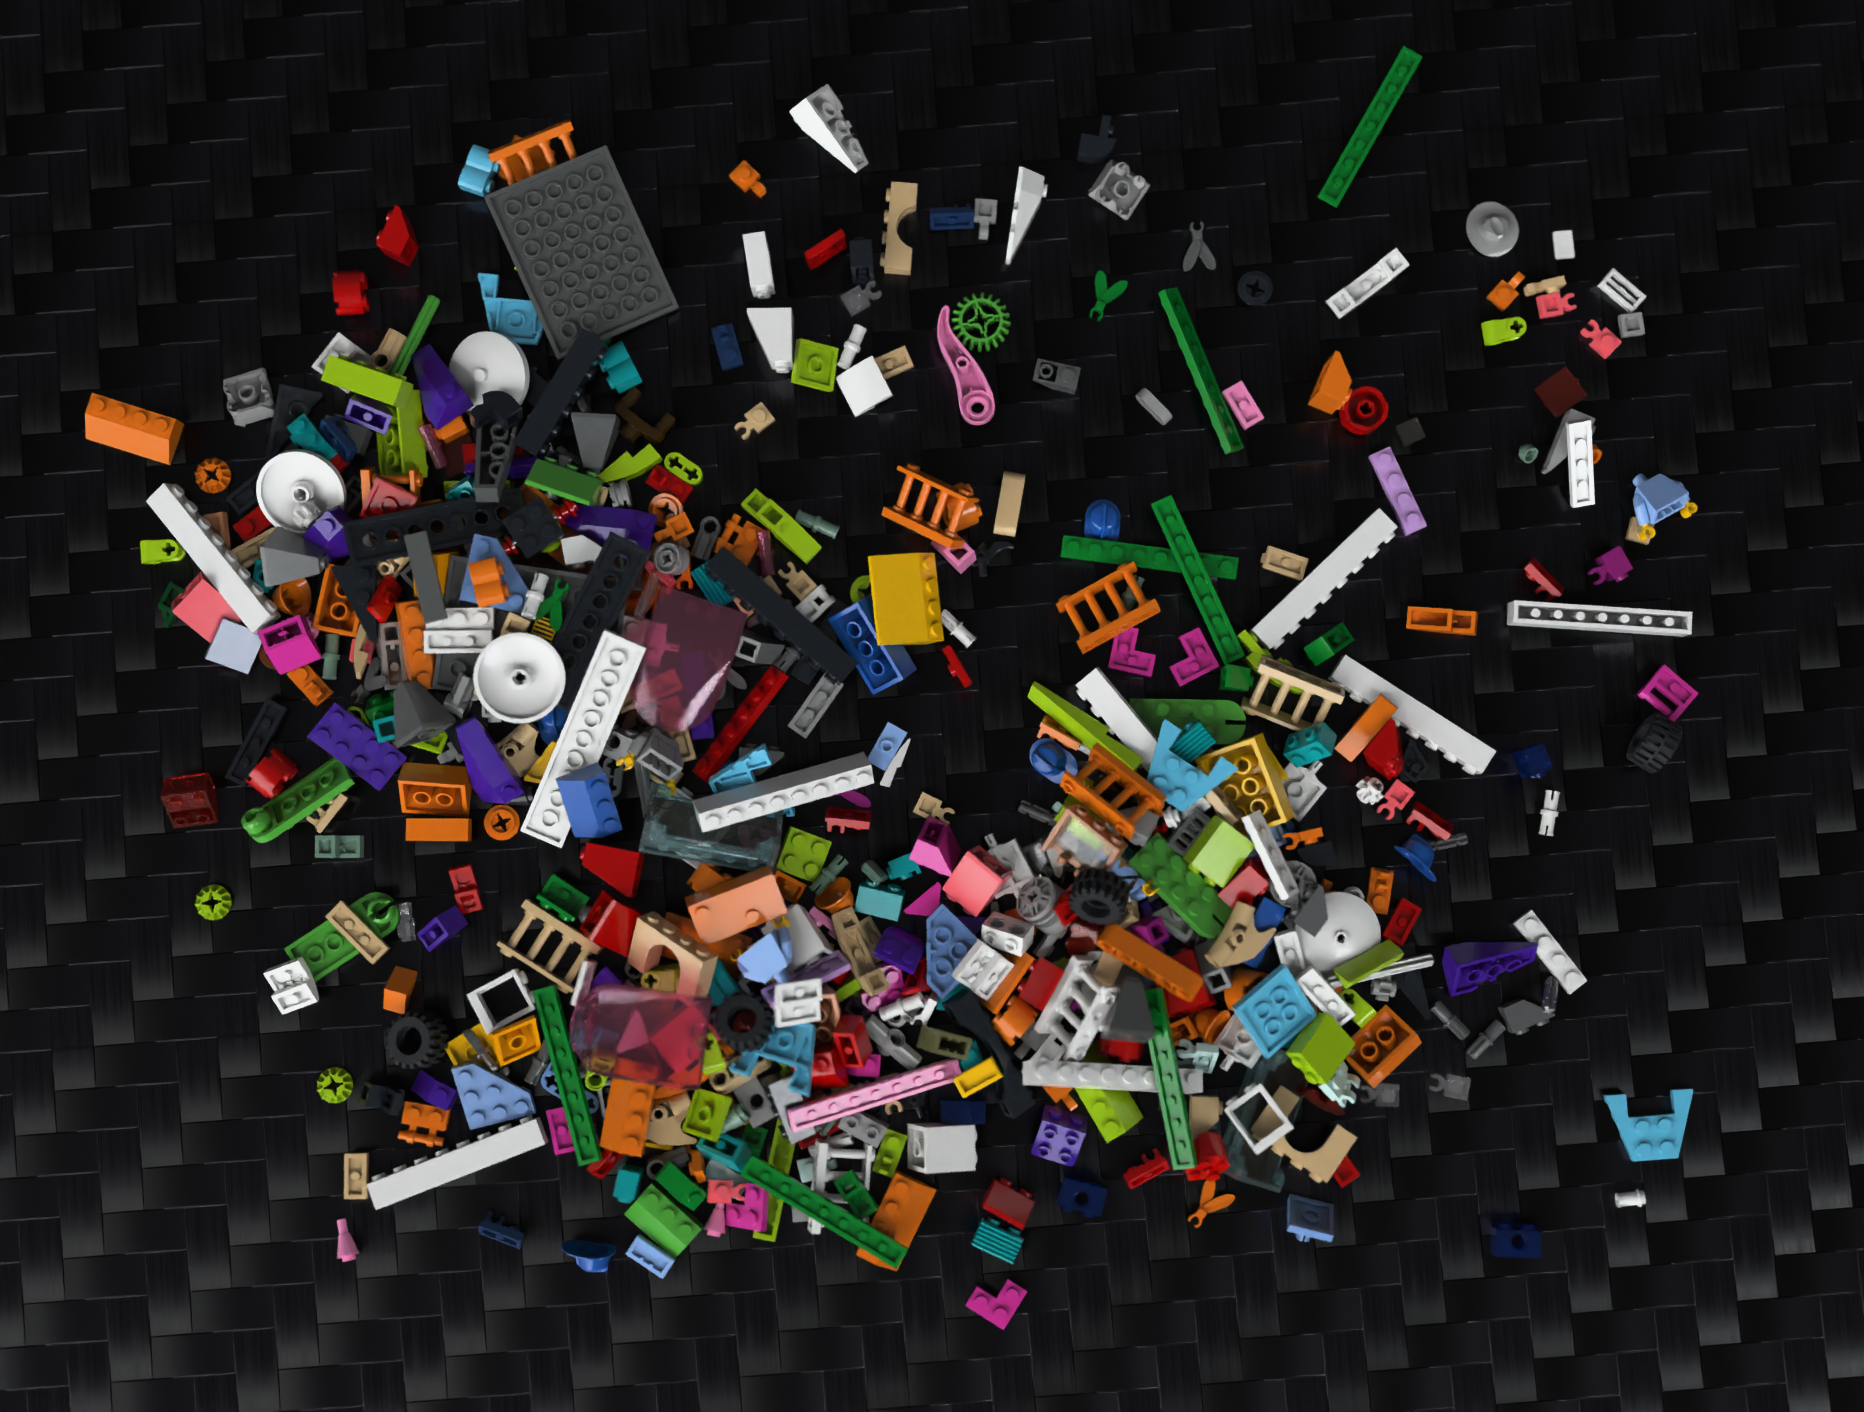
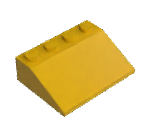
M935 553L868 556L877 645H925L944 641Z
M1263 733L1232 743L1195 759L1197 766L1201 765L1208 774H1210L1220 757L1225 758L1239 768L1218 786L1244 817L1260 809L1270 828L1285 823L1295 816ZM1213 806L1216 815L1220 818L1219 811ZM1242 818L1232 825L1243 836L1249 834L1245 829Z

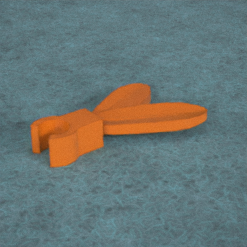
M1206 1179L1202 1188L1200 1207L1188 1216L1187 1221L1190 1222L1192 1217H1197L1198 1223L1194 1227L1198 1228L1207 1213L1231 1205L1235 1200V1196L1223 1194L1213 1199L1216 1186L1215 1181L1209 1182Z

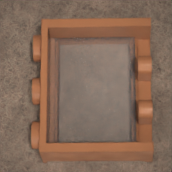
M1076 803L1065 810L1041 847V850L1045 852L1053 848L1060 854L1057 858L1058 863L1064 865L1070 862L1077 868L1074 872L1076 877L1080 871L1083 872L1087 868H1103L1111 871L1129 845L1123 841L1119 834L1109 830L1103 821L1093 817L1086 807Z

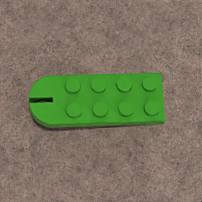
M1130 698V706L1157 738L1159 737L1164 719L1182 730L1180 734L1184 732L1183 727L1191 720L1197 722L1200 719L1217 739L1213 745H1230L1240 740L1245 732L1246 725H1226V720L1246 722L1243 709L1237 703L1230 700Z
M335 757L262 807L249 809L241 820L243 828L256 842L265 843L274 839L355 784L351 772L347 766Z
M1157 832L1146 843L1145 847H1142L1127 863L1146 882L1152 879L1153 882L1150 886L1153 889L1159 888L1157 893L1200 936L1208 939L1219 937L1232 913V908L1218 896V892L1203 880L1200 874L1197 875L1187 868L1189 863L1171 848L1167 841Z
M369 893L349 906L381 939L393 932L400 921L398 905H392L389 907V910L379 915L378 912L394 902V899L386 893ZM328 920L284 948L291 960L303 957L313 976L314 982H317L360 953Z

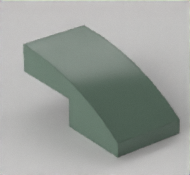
M315 835V858H364V836Z
M873 860L867 861L862 865V871L877 886L880 883L884 884L889 879V876Z

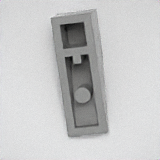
M1574 409L1566 411L1541 473H1548L1568 456L1566 422L1589 418L1593 435L1596 428L1593 424L1596 418Z
M398 621L378 622V643H375L377 656L380 658L381 675L388 677V682L384 689H397L398 683L407 680Z

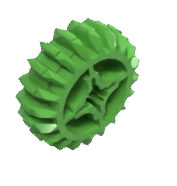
M981 292L980 298L977 299L976 294L973 293L971 301L968 297H964L965 305L958 302L957 307L959 310H953V315L957 318L951 319V323L956 325L952 327V331L959 332L956 335L959 340L964 338L961 342L964 346L970 343V351L973 350L974 345L978 346V352H981L982 346H985L987 352L990 351V344L997 348L998 342L996 340L1004 342L1005 338L1001 334L1008 335L1009 330L1004 327H1009L1011 324L1010 321L1005 320L1010 317V314L1008 312L1002 313L1006 310V305L998 307L1000 299L997 298L993 302L992 294H989L988 299H984V293ZM981 307L991 309L996 315H993V313L985 314ZM974 308L975 316L968 320L967 323H963L965 314ZM978 314L982 322H984V329L977 323ZM999 321V327L996 332L988 337L987 328L994 325V322ZM966 330L977 331L981 338L971 336Z

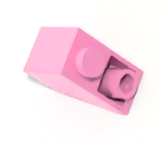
M931 542V545L960 574L977 560L975 551L966 542H964L962 549H950L938 542Z

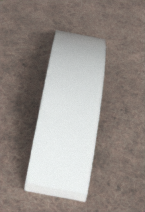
M1395 248L1364 274L1333 295L1326 303L1340 319L1389 283L1410 264L1399 250Z

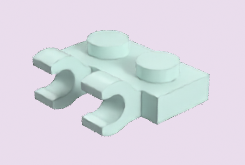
M1180 1039L1179 1046L1185 1047L1187 1050H1176V1057L1184 1059L1183 1061L1177 1060L1178 1068L1202 1069L1203 1073L1212 1074L1219 1054V1045L1202 1042L1196 1043V1046H1194L1189 1040Z
M1344 1061L1328 1084H1319L1321 1090L1332 1101L1337 1100L1338 1104L1342 1107L1346 1106L1347 1099L1352 1104L1355 1103L1356 1095L1350 1090L1351 1084L1356 1088L1360 1085L1358 1076L1347 1073L1348 1067Z

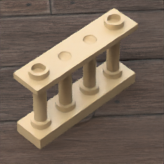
M1262 655L1257 669L1261 673L1259 682L1251 699L1243 696L1240 707L1249 715H1257L1292 730L1300 731L1324 722L1332 703H1342L1345 697V688ZM1275 678L1280 680L1282 685L1272 707L1259 701L1269 679ZM1296 686L1301 688L1303 693L1293 714L1290 715L1280 711L1290 687ZM1316 694L1323 697L1324 701L1312 724L1300 718L1311 695Z
M525 899L521 906L525 909V916L508 943L503 940L497 943V946L501 947L500 952L510 958L515 956L557 983V988L566 994L568 992L573 993L575 986L571 983L580 971L583 959H587L593 953L596 955L600 954L604 946L588 939L584 933L531 899ZM538 917L544 921V928L525 955L515 947L532 920H536ZM558 930L563 933V939L544 967L536 962L534 958L550 933ZM575 941L582 946L580 948L582 951L563 979L552 971L570 943L573 944Z

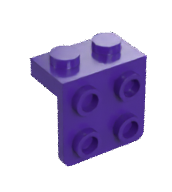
M1045 1104L1041 1124L1031 1153L1044 1159L1073 1166L1086 1134L1088 1117L1057 1106Z

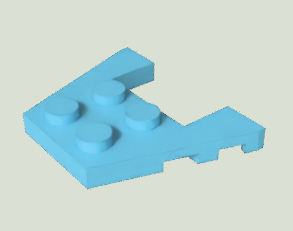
M478 273L490 332L502 333L513 339L517 344L538 345L544 329L530 300L497 298L499 276Z
M1164 719L1147 781L1167 796L1166 801L1184 812L1230 775L1234 774L1239 768L1225 758L1220 757L1207 776L1170 751L1182 730Z
M760 745L709 777V784L713 793L717 794L756 783L757 780L752 770L772 764V758L766 745ZM790 807L766 815L767 817H775L776 814H786V817L795 816V809Z
M809 1023L778 1028L772 1026L774 1032L773 1035L769 1034L768 1038L770 1040L768 1043L764 1041L761 1044L763 1047L761 1049L754 1048V1052L749 1053L745 1050V1053L742 1052L743 1055L736 1063L733 1062L729 1068L733 1073L750 1078L759 1056L796 1067L788 1089L809 1097L816 1027Z
M1692 1088L1670 1089L1672 1113L1628 1116L1626 1094L1603 1095L1631 1161L1679 1157L1693 1095Z

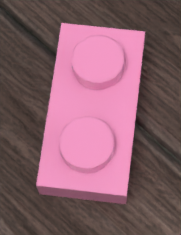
M1242 380L1222 392V395L1244 430L1264 419Z
M813 906L809 914L819 927L822 924L829 929L828 934L838 941L833 920L816 906Z

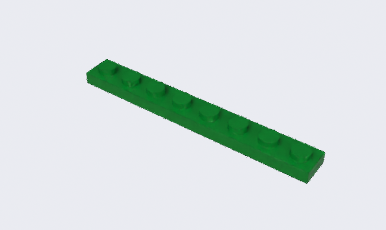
M1403 46L1318 198L1337 208L1421 61V55Z
M1177 287L1162 290L1158 293L1161 304L1167 313L1170 326L1175 332L1178 345L1185 356L1186 364L1193 375L1195 385L1203 399V405L1208 411L1212 426L1220 440V445L1225 454L1237 452L1244 448L1179 290Z
M1172 495L1151 503L1150 505L1224 665L1245 656Z
M1063 535L1060 556L1063 558L1117 565L1134 561L1136 567L1182 573L1171 549ZM1198 553L1208 576L1236 580L1239 558Z
M551 985L535 990L533 995L578 1164L582 1166L600 1161L603 1158L574 1049L570 1042L569 1031L557 986Z
M1163 987L1147 988L1144 991L1155 1030V1037L1148 1041L1173 1170L1195 1168L1198 1164Z
M754 1154L751 1155L740 1173L744 1178L897 1269L908 1251V1247Z

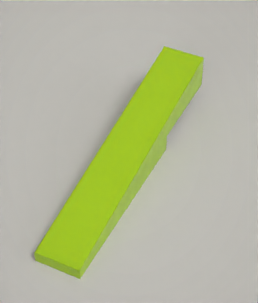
M1034 681L1027 696L1031 701L1090 750L1098 742L1137 772L1143 757L1107 735L1109 727Z
M778 1118L768 1163L789 1175L796 1143L790 1144L787 1137L782 1138L778 1128L782 1124ZM769 1193L767 1229L766 1231L754 1230L753 1238L776 1242L784 1201Z

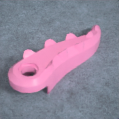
M944 306L938 318L937 337L943 357L956 383L960 412L968 423L983 425L994 416L995 403L993 393L983 371L953 333L949 323L950 308L949 306ZM981 403L984 406V410L981 413H974L971 410L973 404Z

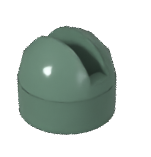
M1523 444L1519 448L1518 456L1525 463H1531L1538 456V450L1531 444Z

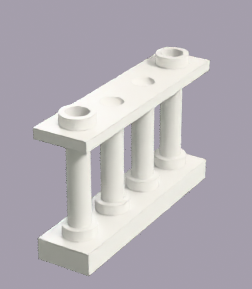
M1072 955L1062 978L1034 1027L1039 1034H1055L1068 1048L1062 1058L1067 1062H1081L1120 990L1119 986L1101 985L1089 972L1093 960L1086 955ZM1083 980L1097 993L1093 1003L1079 991ZM1074 998L1087 1011L1083 1021L1069 1009ZM1063 1017L1078 1030L1073 1040L1059 1027Z
M815 1139L811 1189L833 1203H848L843 1200L840 1194H830L824 1191L825 1182L837 1180L847 1173L844 1171H829L826 1168L827 1160H830L831 1157L862 1159L861 1172L855 1173L869 1191L871 1162L875 1160V1148L864 1142L863 1150L835 1149L828 1146L825 1139ZM868 1216L866 1219L863 1220V1221L867 1222L868 1224H869V1216ZM809 1217L808 1230L811 1234H820L821 1227H824V1225Z

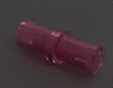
M431 423L419 427L418 430L426 445L424 447L425 451L429 452L435 469L448 465L449 463L441 448L442 443L438 441Z
M770 530L756 531L759 548L757 556H760L761 575L775 574L773 562L775 552L771 545Z

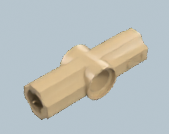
M389 328L378 350L371 356L369 369L375 370V367H379L390 372L407 337ZM382 358H387L386 365L380 367L378 365L379 361Z

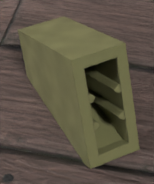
M922 1025L916 1047L967 1061L972 1039Z

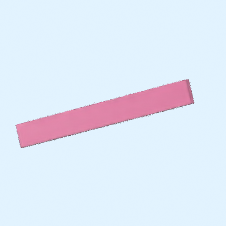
M951 1057L788 1108L786 1110L792 1132H797L954 1082L952 1078L962 1073L959 1059Z

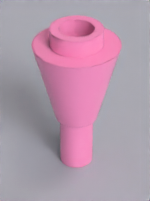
M716 1203L704 1227L705 1230H708L707 1235L720 1237L721 1233L725 1234V1203Z
M346 1218L337 1220L339 1230L337 1259L342 1258V1262L356 1259V1254L360 1252L351 1234L348 1232Z

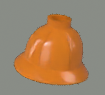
M306 578L282 583L274 590L271 601L276 604L277 611L283 614L304 616L309 612L312 603L310 585Z
M836 877L837 880L834 883L831 882L821 893L820 897L815 895V905L818 908L825 909L833 915L851 906L852 908L854 907V896L850 890L851 882L845 877Z
M1207 1007L1190 1013L1188 1017L1203 1042L1213 1044L1230 1020L1231 1014L1228 1010L1218 1011Z

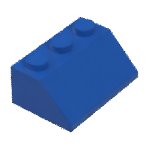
M598 762L556 778L574 837L603 838L623 830L606 774Z
M1258 894L1252 899L1253 903L1250 906L1255 908L1254 924L1258 932L1270 927L1277 928L1282 923L1286 908ZM1273 936L1254 958L1242 963L1256 969L1262 963L1264 952L1267 946L1272 943Z

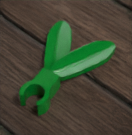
M1098 271L1095 277L1097 303L1091 309L1089 317H1092L1093 312H1098L1100 314V317H1098L1099 322L1103 317L1105 305L1120 296L1125 291L1128 282L1125 280L1119 281L1107 290L1106 276L1103 271Z
M560 579L555 582L552 596L540 603L536 619H529L530 621H536L550 612V624L555 632H559L562 626L561 601L565 593L570 589L569 583H566L564 589H559V585L562 583Z

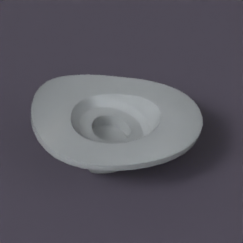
M1485 202L1479 204L1470 212L1466 222V231L1470 242L1476 250L1489 257H1498L1506 254L1513 248L1518 239L1519 227L1515 216L1508 208L1499 203Z

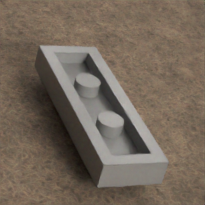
M823 675L788 727L807 739L844 684L841 683L838 686L835 683L832 685Z

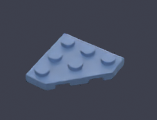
M474 534L468 563L497 557L498 561L503 562L505 574H502L503 582L508 583L510 589V596H507V602L491 605L490 607L522 614L527 601L526 593L529 590L528 586L521 578L498 539ZM467 564L459 600L477 603Z
M941 904L926 920L927 984L944 1000L961 983L951 974L978 938Z
M476 1061L452 1066L451 1071L470 1130L536 1114L533 1097L528 1088L520 1087L510 1082L509 1078L495 1071L491 1072Z

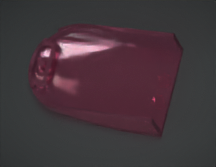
M662 586L658 590L641 643L647 646V649L630 686L631 701L640 717L654 728L666 732L686 731L704 722L717 704L748 614Z
M604 984L591 989L590 993L580 999L571 1018L570 1040L573 1051L577 1052L582 1061L581 1064L587 1070L600 1076L671 1089H700L712 997L620 984Z

